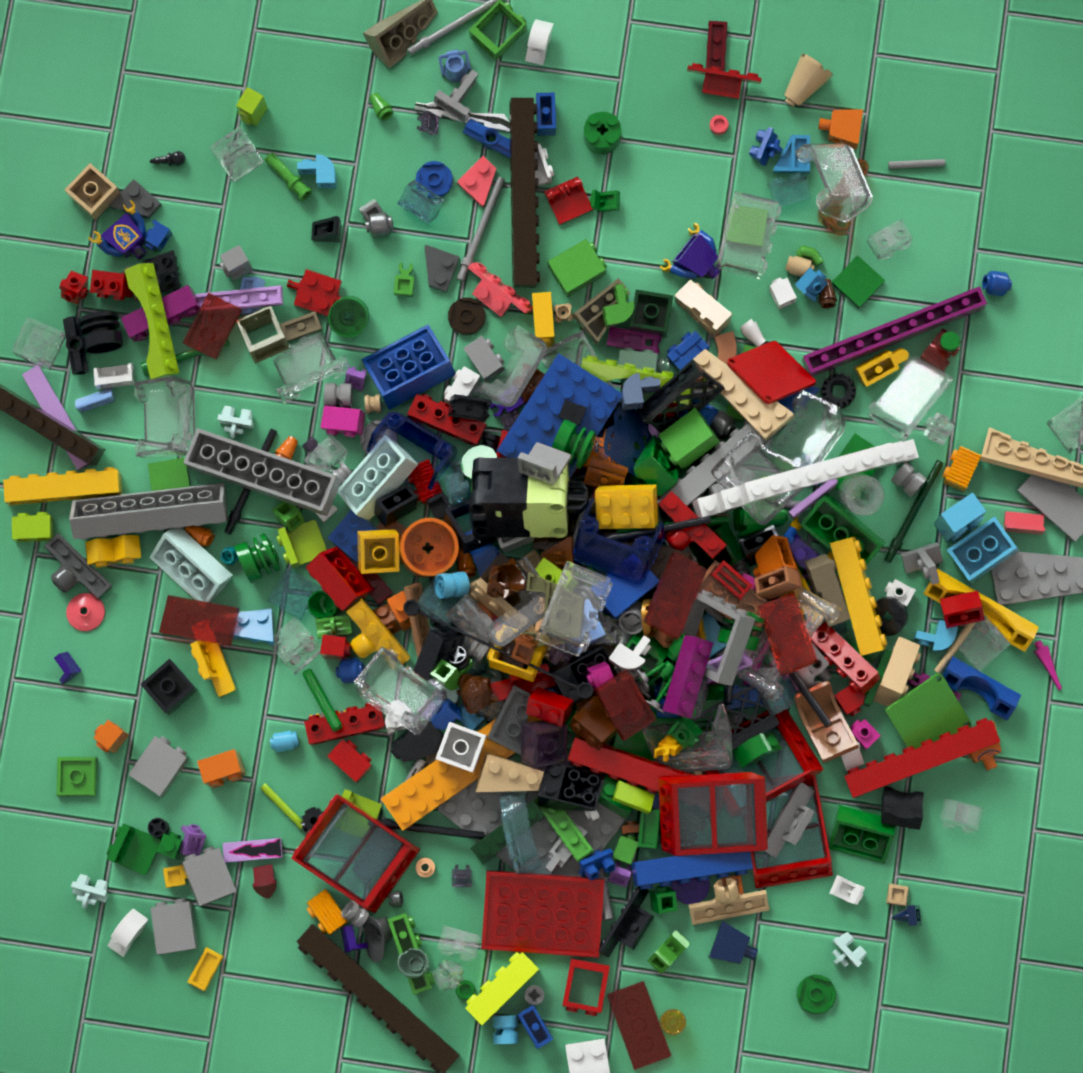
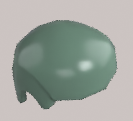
M409 948L399 955L397 965L399 971L406 977L411 979L419 978L428 971L429 959L427 954L421 949Z

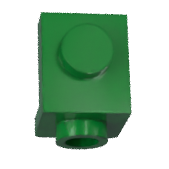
M592 190V196L590 197L591 208L599 213L620 211V192L617 190L607 192Z

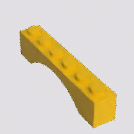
M937 569L939 583L932 585L929 582L923 594L940 603L942 598L976 590ZM979 593L985 620L994 626L1008 643L1025 652L1033 641L1039 626Z

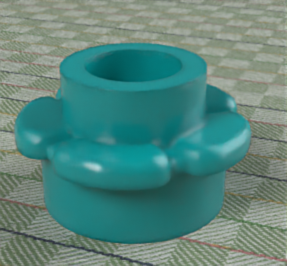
M232 546L225 547L220 554L221 560L225 564L233 565L239 559L235 548Z

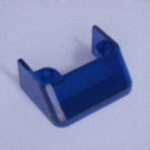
M389 412L372 432L366 451L370 452L387 429L390 428L442 460L435 469L428 489L432 490L450 466V463L455 459L457 454L456 446L405 414Z
M591 497L579 523L573 549L575 561L635 584L645 581L665 538L664 523L660 522L653 539L647 536L638 537L631 547L597 534L599 523L594 518L596 515L595 498Z

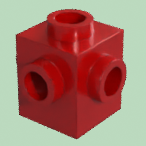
M71 270L67 278L63 279L60 283L61 298L78 305L81 299H85L88 294V277Z

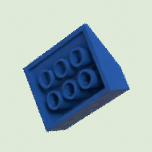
M429 325L361 359L389 410L456 374L451 361Z

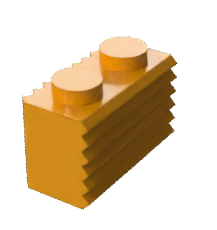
M962 446L958 450L954 449L950 460L953 462L950 467L946 466L942 475L945 478L943 483L965 492L981 455Z
M327 889L307 902L309 906L306 908L312 918L316 916L320 921L318 926L324 934L332 935L349 922V920L341 916V908Z

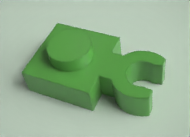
M399 263L401 275H395L394 295L413 297L415 278L409 276L413 272V265L410 263L409 269L403 270V263Z

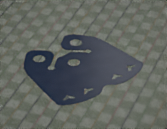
M621 403L614 413V425L610 426L606 431L604 451L616 463L628 467V472L636 477L634 474L635 462L633 458L637 459L645 448L643 436L646 437L647 444L652 435L648 429L649 424L642 421L636 409L625 411L622 409ZM634 442L639 444V450L634 448Z

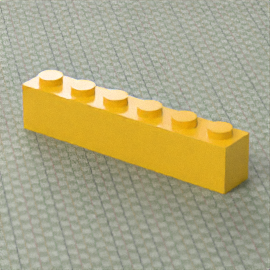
M114 467L104 468V471L86 469L84 473L66 471V474L58 475L57 472L47 473V476L30 474L28 478L10 476L9 479L3 480L4 501L8 506L122 495L121 473L118 469L115 470Z
M850 537L830 543L860 655L863 656L886 650L887 639L880 630L882 621L880 615H876V599L874 596L871 597L870 589H872L870 578H866L864 571L867 570L865 560L861 559L860 551H862L860 541L856 540L855 537Z

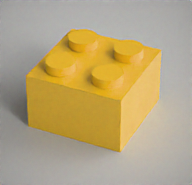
M395 529L357 531L358 569L361 574L400 572L399 534Z

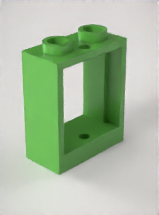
M498 0L469 29V37L497 61L527 31V21L522 15L515 14L509 3H503L501 0ZM501 12L518 29L498 48L481 31Z

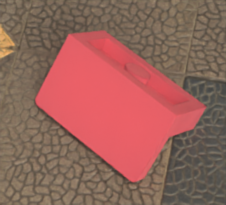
M1006 511L1004 514V530L1006 532L1042 535L1045 532V527H1043L1044 515Z

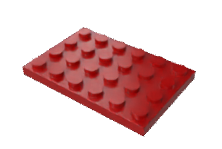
M487 870L481 949L599 958L605 879L596 878L590 881L587 877Z

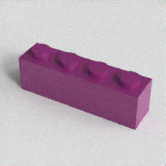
M189 285L162 297L168 325H176L181 319L192 317L198 313V310L202 309L194 290ZM143 307L121 318L131 340L141 342L147 338L149 327Z
M684 635L662 711L691 719L713 642Z

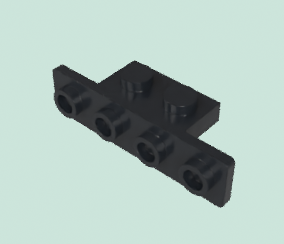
M638 886L633 890L629 902L622 908L621 915L611 926V931L607 938L601 942L600 953L609 958L618 942L635 950L654 919L652 914L640 908L649 893L648 889L641 890V887Z

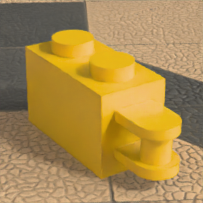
M898 348L893 352L885 350L854 367V370L862 385L867 387L899 370L898 364L907 360L909 353L903 348Z

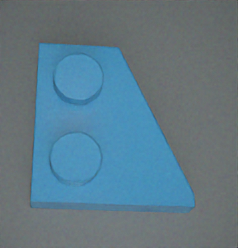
M791 135L774 167L773 173L810 174V135Z

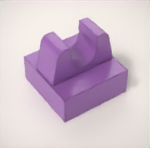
M355 366L351 369L348 368L345 383H352L353 389L363 391L366 370L363 369L362 372L357 371Z
M616 862L615 870L610 873L608 882L627 888L632 872L631 866L627 865V868L624 869L619 867L620 862Z

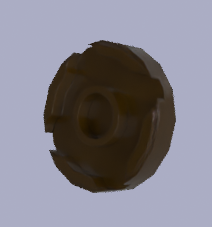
M461 298L450 306L448 321L456 333L472 335L483 327L485 311L477 300Z

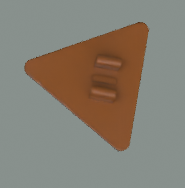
M570 536L541 553V557L551 561L574 578L573 537Z

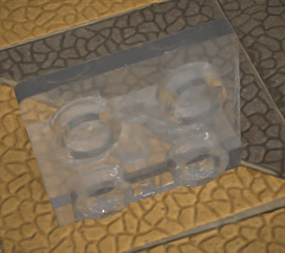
M985 615V620L975 624L958 649L978 671H981L1011 645Z
M296 617L274 634V646L270 645L295 675L318 656L321 650V645Z

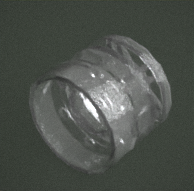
M862 473L846 477L838 491L839 500L848 511L861 516L875 513L884 501V489L881 483L874 477ZM861 491L866 492L865 499L860 498L862 496Z

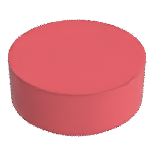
M722 115L714 116L710 121L712 133L716 135L726 133L729 125L727 118Z

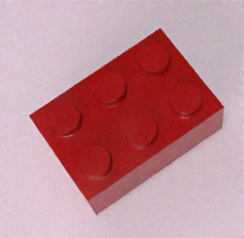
M338 546L320 552L306 566L310 576L317 580L322 586V590L333 599L334 604L342 611L351 607L361 598L364 600L374 590Z

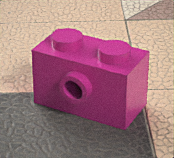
M324 406L320 428L327 435L337 436L338 433L344 434L345 437L355 438L356 435L362 436L366 414L360 409Z

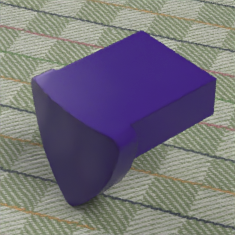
M69 652L59 653L54 657L64 672L59 680L62 685L82 671Z
M353 925L340 928L346 953L368 948L367 943L356 944Z

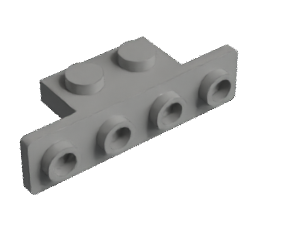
M800 783L794 788L767 835L768 850H765V852L774 858L778 856L785 842L796 846L815 811L806 807L814 790L804 783Z

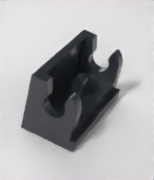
M454 394L450 397L448 416L486 422V419L490 416L488 409L491 407L492 400Z

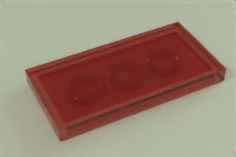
M676 551L672 552L643 622L674 639H679L707 569Z
M794 592L758 606L761 618L765 619L764 627L781 676L818 662Z
M168 595L159 632L231 646L240 609Z
M644 981L607 994L634 1070L671 1056Z

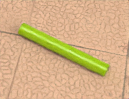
M265 783L260 789L300 829H303L301 825L303 820Z

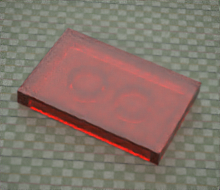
M208 293L182 343L217 360L242 309Z
M624 669L594 689L622 740L625 741L656 720L628 669Z

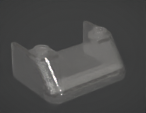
M527 557L516 561V566L521 570L526 582L528 573H534L539 576ZM526 589L517 592L522 601L494 622L487 614H478L468 599L460 602L457 606L477 633L493 645L502 647L544 617L546 593L526 591Z
M723 704L718 706L716 718L711 727L712 731L703 732L696 746L693 748L690 746L686 749L683 748L676 756L669 755V760L666 762L663 761V756L654 758V750L658 748V743L668 735L667 732L672 725L658 724L653 710L648 711L642 733L655 762L684 772L721 770L731 767L733 760L732 726Z

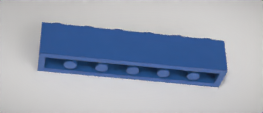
M750 852L672 856L631 863L635 887L640 886L641 890L653 888L652 884L660 883V887L672 885L671 881L679 880V884L690 883L692 878H698V881L709 880V876L717 875V878L729 877L728 873L736 872V876L748 874L747 870L753 869Z

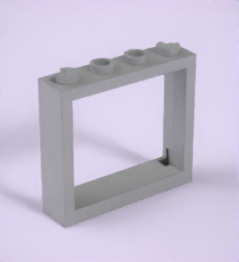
M704 589L701 592L693 591L682 621L686 626L683 633L693 637L696 636L706 604L735 619L719 668L717 669L707 663L704 676L717 683L732 686L755 619L747 615L748 611L736 609L737 606L735 604L725 603V599L718 596L713 597L712 592Z

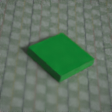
M857 255L831 284L855 306L860 308L885 280Z

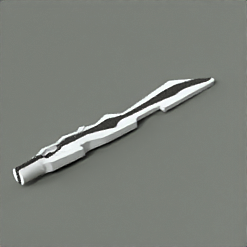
M433 102L427 104L415 103L416 110H421L440 118L445 116L462 122ZM470 111L469 117L465 122L467 123L471 118L479 123H484V126L510 132V122L505 114L471 113Z

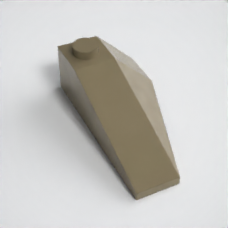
M420 0L376 23L363 34L370 49L387 68H390L404 58L407 54V49L417 41L416 37L422 30L426 29L438 12L433 0Z

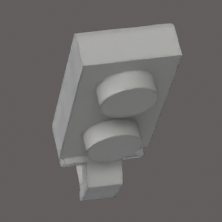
M574 822L581 834L586 838L589 832ZM561 838L558 839L550 850L548 856L550 861L545 868L553 874L559 866L563 868L573 856Z

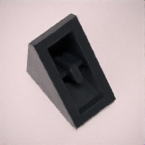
M335 216L312 222L311 240L341 242L342 224L340 217Z

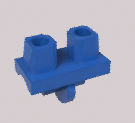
M770 127L767 128V131L758 130L756 140L761 142V146H752L749 151L751 158L758 160L760 165L766 166L769 157L774 158L775 153L781 154L783 151L779 146L780 140L777 139L778 135Z
M611 848L602 852L597 850L579 862L580 876L586 875L592 881L599 876V869L601 868L606 873L614 871L615 863L612 859L613 851Z

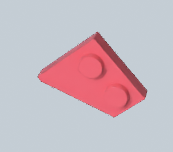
M482 156L457 181V184L483 208L486 204L497 168Z

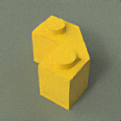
M121 535L113 539L96 538L85 542L87 564L95 565L96 568L107 567L108 564L116 563L133 564L134 560L141 558L139 535Z

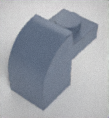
M639 373L630 376L625 381L621 392L622 409L642 408L644 403L642 393L657 392L661 386L660 379L645 377L643 380H640Z

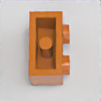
M107 720L104 725L98 726L94 732L96 735L93 738L97 741L96 745L103 751L116 753L129 737V734L114 722Z

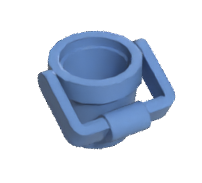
M451 50L438 57L442 76H445L451 82H460L462 77L468 74V71H471L466 50ZM464 54H465L467 64L464 62L463 58H462L461 56H459V55H464ZM447 58L443 70L442 59Z

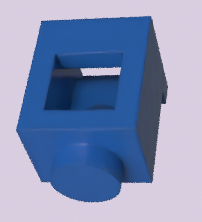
M153 220L154 227L147 231L144 246L153 252L155 250L161 252L172 236V232L166 226Z
M448 697L431 713L433 726L442 731L447 728L449 722L455 723L456 719L460 720L462 718V709Z

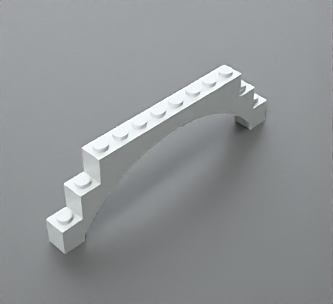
M914 439L892 444L887 443L749 481L740 486L698 498L692 501L695 513L699 518L714 516L826 481L909 462L919 458Z

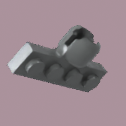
M59 533L44 545L45 549L61 563V567L51 575V580L62 592H68L75 584L80 583L99 600L112 588V585L92 565H88L87 560Z

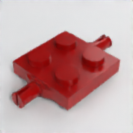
M306 269L299 283L288 280L286 287L297 290L294 306L312 312L316 311V313L328 317L332 305L341 298L339 297V290L342 281Z

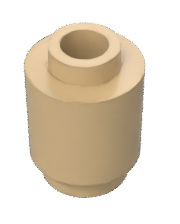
M789 256L785 270L789 271V274L802 277L809 268L814 269L815 265L811 264V260L799 256Z

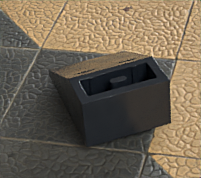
M603 645L564 660L549 669L550 673L579 686L581 683H588L586 668L605 661L610 666L615 682L620 680L613 664L608 661L609 656ZM551 677L560 695L573 699V705L584 700L578 695L576 688Z
M548 761L538 795V806L554 810L596 811L605 775Z

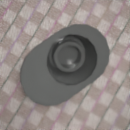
M368 916L364 923L365 943L368 945L366 951L374 962H380L383 959L385 945L392 939V932L387 917L374 919Z

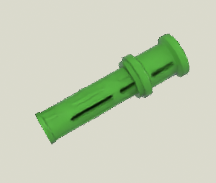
M273 152L267 155L264 161L287 183L288 189L293 191L301 202L306 200L313 190L302 182L301 177L295 176Z

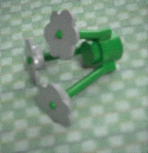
M668 660L665 663L662 662L658 667L646 674L638 669L635 670L638 678L635 683L648 698L651 697L650 685L660 677L665 681L669 679L656 700L644 701L652 709L660 713H664V711L660 709L662 705L659 702L670 686L675 669ZM658 672L650 681L648 680V677Z

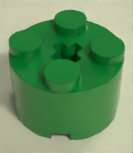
M597 112L588 117L584 125V141L591 151L604 155L611 153L618 147L621 141V124L617 116L608 112Z

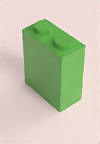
M587 239L547 261L548 268L567 297L606 275L605 268H607L605 261L603 258H598L596 247L592 242L589 243Z
M696 408L692 409L658 435L662 440L660 443L662 448L671 454L669 456L671 462L675 466L679 465L683 470L720 443L703 415Z

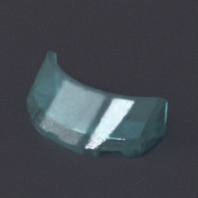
M525 791L502 794L500 796L503 830L510 859L514 864L516 874L541 867L531 832Z

